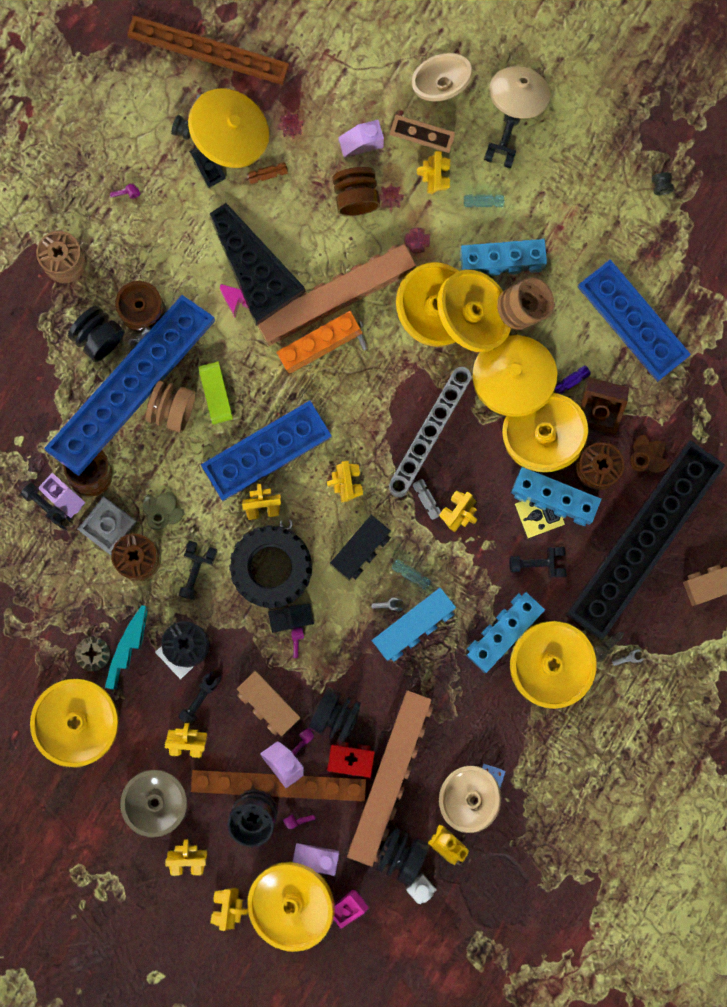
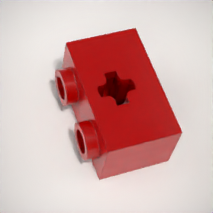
M336 741V745L331 744L327 771L371 778L375 751L370 750L371 746L358 744L357 748L349 747L348 742L339 744ZM350 753H354V757L358 758V761H354L353 765L348 764V760H345V756H349Z

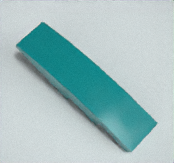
M141 605L126 628L110 665L105 688L117 689L120 669H129L133 648H142L149 607Z

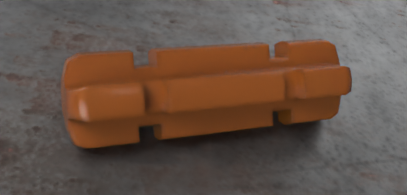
M282 162L278 163L277 166L271 165L258 169V172L255 170L248 172L247 176L250 184L258 183V180L265 181L275 178L278 174L280 176L288 173L286 163Z

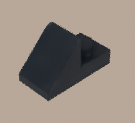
M197 147L189 151L194 160L195 167L208 188L226 179L221 166L207 158Z
M310 603L288 606V608L268 612L272 633L314 625Z

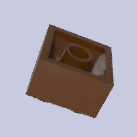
M588 377L579 405L586 416L588 428L616 435L628 402L629 387Z

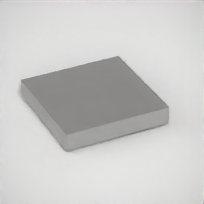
M103 496L77 530L108 554L112 555L115 543L121 537L128 535L138 522Z

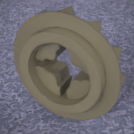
M91 636L83 639L77 645L75 657L77 663L83 669L97 671L107 664L110 650L104 640ZM92 647L94 651L101 653L98 656H94L93 663L89 656L84 655V653L90 652Z

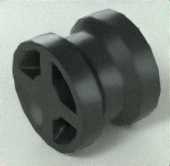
M177 115L172 125L171 134L174 136L180 135L183 139L189 140L191 135L188 120H185L183 116Z
M663 172L651 177L652 183L655 185L653 189L654 195H666L675 190L674 185L671 184L672 173Z

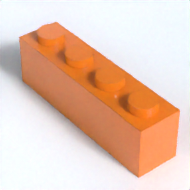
M348 311L277 351V354L286 371L291 374L363 334L351 311Z

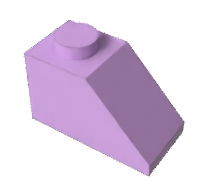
M379 120L359 124L338 137L344 158L380 149L384 145Z
M53 473L39 486V490L70 518L78 513L85 503Z
M277 741L260 753L285 788L303 776L302 765L292 752Z
M296 843L293 862L306 865L318 873L335 876L339 851Z

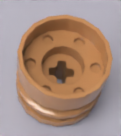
M53 231L45 235L38 243L36 249L37 260L52 280L59 283H71L79 279L84 273L87 265L86 255L76 238L70 233Z
M527 278L505 289L500 294L497 309L500 318L507 326L512 329L521 330L548 318L554 308V297L551 289L541 279Z
M160 380L149 397L146 422L152 424L156 420V425L161 426L167 419V429L182 433L189 421L196 393L193 390L180 387L175 395L174 384L170 383L167 386L166 381Z

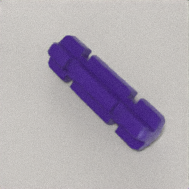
M586 365L578 369V372L575 371L564 378L561 383L558 382L554 393L563 394L565 390H569L581 382L582 379L589 377L591 374L589 368Z

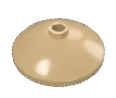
M445 53L433 56L420 64L414 71L411 79L413 90L418 97L428 101L451 99L460 94L470 83L472 67L470 62L459 54Z
M519 66L507 67L497 72L492 78L489 88L491 100L500 111L511 117L521 119L532 118L541 114L547 108L551 96L549 85L540 74L529 68Z
M476 766L461 767L453 771L441 787L439 795L441 814L445 821L458 831L466 833L481 831L494 821L501 805L499 785L496 779L482 768ZM477 797L478 803L475 805L474 799Z

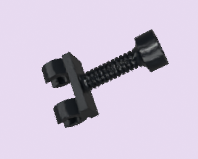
M504 115L503 120L506 122L500 145L489 142L484 161L491 163L494 153L507 156L504 167L511 169L516 150L507 148L514 125H518L521 118Z
M33 483L25 486L21 496L28 502L33 500L47 512L45 516L63 530H68L62 526V522L67 519L73 524L72 519L55 505L52 506L38 494L39 488Z
M189 540L184 557L194 560L186 583L187 585L180 588L178 596L195 600L197 592L194 590V585L201 564L213 566L218 550L209 547L206 558L196 556L194 554L197 543Z
M565 547L548 548L547 559L522 560L519 555L510 556V572H520L521 568L548 567L549 578L566 577V568L554 569V556L566 555Z
M215 671L204 676L203 682L199 685L202 689L187 710L183 709L178 716L180 720L193 726L197 720L195 712H197L207 694L215 691L216 685L222 681V675L219 678L217 677L215 681L211 680V676Z

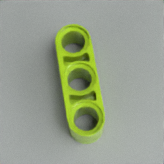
M219 361L198 366L212 424L233 420Z

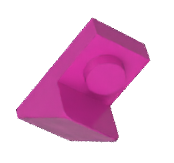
M220 284L221 294L235 318L240 303H242L243 307L248 308L240 289Z
M351 890L335 904L333 920L340 928H343L364 914L369 907L356 891Z

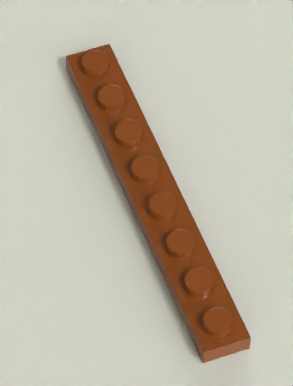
M133 16L127 33L128 38L280 85L284 84L289 70V63L137 16Z
M192 770L191 792L240 795L247 790L257 789L265 791L272 797L365 801L366 779L302 776L285 788L275 774Z

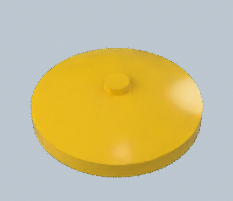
M224 88L209 90L196 100L190 110L188 126L192 140L197 148L213 162L230 168L246 167L256 162L266 150L269 142V127L266 118L260 108L244 94Z
M431 262L416 267L404 277L397 291L396 309L402 326L411 337L428 346L443 347L456 342L445 330L439 317L437 306L438 293L442 284L447 278L459 271L448 264Z
M476 270L458 271L444 281L438 293V313L445 330L459 345L475 352L493 350L507 339L511 328L500 318L497 309L498 298L503 290L488 275Z
M509 335L501 345L493 350L480 352L473 367V385L477 396L489 409L505 416H525L536 412L550 400L557 383V367L549 350L540 342L522 335Z
M553 393L550 400L534 413L517 417L506 416L503 423V440L511 458L522 467L536 472H552L569 466L582 454L588 440V423L584 412L577 403L564 395Z
M548 621L530 627L518 638L511 653L510 672L516 688L527 700L541 707L556 709L576 703L589 691L596 675L597 663L593 646L579 629L567 623Z
M82 679L60 681L46 689L36 701L30 719L31 735L38 750L50 761L66 767L88 765L103 757L113 745L119 728L118 711L111 696L99 685Z
M295 862L275 864L264 870L251 886L248 895V914L251 923L257 933L267 943L285 951L309 949L323 939L333 923L335 905L332 892L326 881L316 871L306 865Z

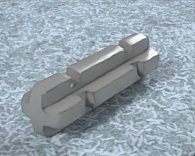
M421 479L413 484V488L416 492H419L418 497L425 509L429 510L427 513L433 520L439 517L441 510L439 506L436 507L437 503L430 490L426 489L425 481Z

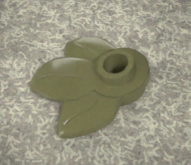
M172 492L163 493L158 499L150 494L145 497L143 511L148 516L147 522L152 529L162 530L168 524H176L182 519L184 511L175 508L176 498ZM161 517L162 520L157 522L154 518Z

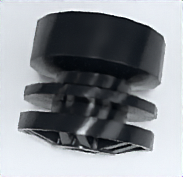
M97 305L89 308L72 324L67 335L72 342H75L77 347L84 346L83 352L93 362H99L108 356L117 347L125 334L124 329L115 321L111 320L108 322L109 315L103 313L102 308Z
M181 621L167 628L162 636L161 647L164 656L169 662L176 666L190 668L198 666L206 659L210 650V640L208 634L200 626L193 622ZM182 639L185 641L189 639L188 645L190 647L188 649L180 648L182 646Z
M328 687L308 728L322 734L326 727L331 728L329 739L332 740L337 731L341 733L337 743L342 744L350 735L359 717L361 703L356 701L353 709H350L348 705L352 698L348 697L342 705L339 703L341 693Z
M253 789L247 790L237 797L227 823L229 834L235 842L246 847H257L268 841L273 833L278 815L277 804L272 796L265 791Z
M395 828L392 834L387 837L381 849L376 870L382 872L385 865L388 864L389 867L386 875L390 876L396 868L399 870L397 880L411 886L424 862L429 844L416 838L411 845H407L409 834L405 833L401 841H399L398 837L401 830Z

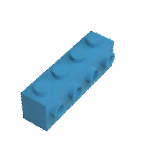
M545 239L461 245V270H476L488 274V276H497L502 272H509V274L513 275L527 270L530 273L541 272L547 264Z
M524 467L520 469L511 494L515 495L514 498L519 501L526 502V500L534 502V506L539 509L546 510V508L554 510L555 515L566 518V516L574 519L573 522L582 526L590 525L593 522L601 502V498Z
M439 588L375 637L372 642L387 661L392 659L394 662L403 655L402 650L405 647L409 646L411 649L421 641L418 637L423 633L429 635L438 627L435 624L441 619L446 622L455 614L452 611L456 607L444 591Z
M527 592L523 595L518 593L510 602L513 606L508 611L504 608L496 617L499 621L494 626L489 624L481 633L484 637L479 642L474 640L467 648L469 653L466 656L484 673L490 670L545 611Z

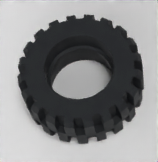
M266 525V527L261 528L257 527L250 533L247 532L243 535L240 542L236 543L234 552L231 553V565H229V571L232 576L231 580L239 594L250 603L264 608H279L293 603L308 587L313 570L312 558L303 540L291 530L272 525ZM266 547L282 549L291 560L290 576L283 584L277 587H265L259 584L252 575V560L257 552Z

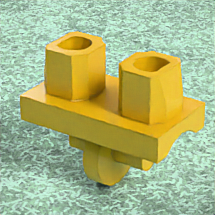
M435 151L433 156H429L428 160L423 161L422 167L417 168V174L423 176V182H427V193L434 194L438 190H447L450 187L449 177L441 176V171L447 172L449 170L450 159L443 157L440 151Z
M342 461L341 464L336 465L337 472L331 473L332 480L327 481V486L334 487V494L340 493L341 503L363 495L361 484L352 485L351 479L352 477L359 476V465L349 464V461Z
M257 484V490L249 491L250 497L256 498L242 499L243 510H246L248 520L260 518L259 508L267 507L268 517L279 516L280 494L271 495V489H262V484Z
M456 491L451 498L452 503L457 505L454 511L445 507L439 514L449 529L456 532L460 524L466 527L469 521L473 524L477 522V519L473 516L477 511L473 507L476 500L469 492L464 494Z
M185 723L184 729L168 730L165 748L169 749L170 756H179L182 750H190V756L200 758L205 750L207 733L190 730V723Z
M441 825L438 826L437 833L432 836L428 843L453 865L458 860L463 862L469 853V850L465 848L466 846Z
M184 839L183 846H175V851H168L166 866H169L170 874L172 876L183 874V866H191V874L202 875L204 866H206L207 850H197V846H189V839Z
M238 888L214 892V903L222 904V911H214L212 913L211 924L220 926L219 930L227 931V929H234L235 922H240L241 915L248 914V909L242 908L243 900L238 899Z

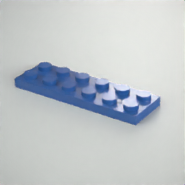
M611 259L578 284L579 290L657 382L691 355Z
M308 401L204 462L201 466L221 500L225 501L332 438V435L312 402Z

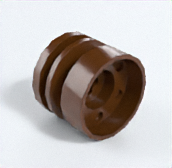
M353 167L341 170L332 176L333 184L335 185L334 192L339 194L336 197L338 214L358 216L371 213L380 207L379 192L374 189L377 186V180L375 179L376 174L373 168Z
M605 442L594 443L587 447L578 457L574 467L575 476L579 484L584 488L594 492L604 491L619 480L625 465L621 452L615 446ZM600 461L604 463L602 470L598 469L599 464L597 463Z
M103 450L98 453L79 476L63 465L64 474L70 486L81 496H98L105 492L112 482L111 465ZM88 471L92 472L91 476L87 475Z
M128 534L121 537L115 543L112 549L111 560L114 568L120 575L132 581H145L157 573L161 565V554L158 547L149 538L141 534ZM132 553L137 554L138 557H140L138 561H132Z

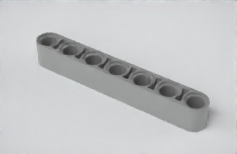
M458 367L453 371L392 477L389 491L394 497H402L407 493L467 389L471 379V373L467 368ZM463 374L467 380L460 383L456 380L455 376ZM453 392L456 395V399L450 401L445 397V394ZM443 410L446 413V417L443 419L437 418L435 411ZM426 428H433L436 434L433 437H428L425 435L424 430ZM416 446H423L426 452L423 455H417L414 452V448ZM406 464H412L415 467V471L413 473H406L403 467ZM395 482H402L405 489L397 492L394 490L393 484Z

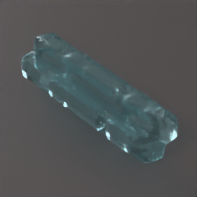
M465 195L464 206L492 207V205H495V207H503L504 195H495V197L493 195Z
M399 559L392 565L394 571L402 573L403 577L414 584H419L418 586L424 590L431 583L429 578L426 576L422 577L421 573L408 565L405 566L404 562Z

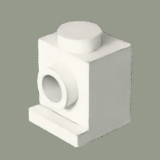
M423 873L415 878L411 886H406L407 892L418 904L427 902L434 895L433 892L437 890Z

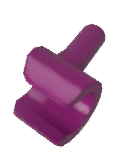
M129 184L125 189L111 192L110 197L128 194L130 199H134L140 196V191L134 184Z
M302 627L292 630L293 658H298V640L304 639Z
M309 728L299 734L302 741L292 750L294 756L305 744L314 738Z
M292 814L283 819V822L288 829H293L302 823L315 820V816L310 815L296 820Z

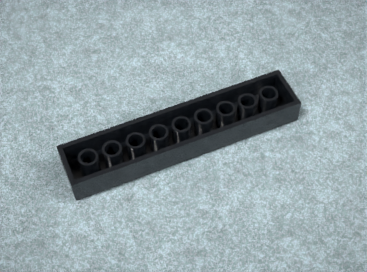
M691 440L688 441L565 613V616L597 639H604L720 474L725 464Z

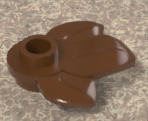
M644 434L638 437L633 444L634 453L630 458L631 467L638 472L648 470L652 473H660L665 471L670 466L665 459L661 458L666 448V442L652 441L649 443L648 438ZM637 458L643 459V465L637 463Z

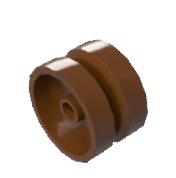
M140 280L129 282L117 293L115 300L116 311L124 325L132 331L142 333L146 327H149L151 330L165 314L164 302L157 289L149 282Z

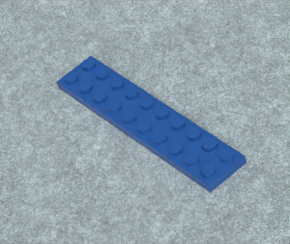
M181 295L44 448L45 451L79 476L151 395L158 381L166 378L215 322V317Z

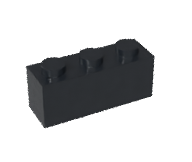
M371 514L334 557L330 565L348 581L352 578L356 580L364 571L361 567L366 562L370 564L377 556L375 552L379 546L384 547L389 542L391 537L388 535L391 533V530Z

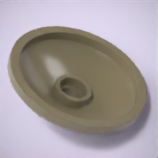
M160 770L145 771L133 777L125 786L121 796V813L126 824L136 833L147 837L163 836L173 831L183 820L187 808L186 793L181 783L173 775ZM154 798L159 800V805L157 807H154L151 804V801Z

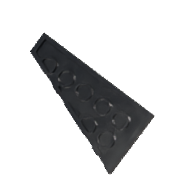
M224 203L210 213V220L256 326L305 293L306 288L227 203Z

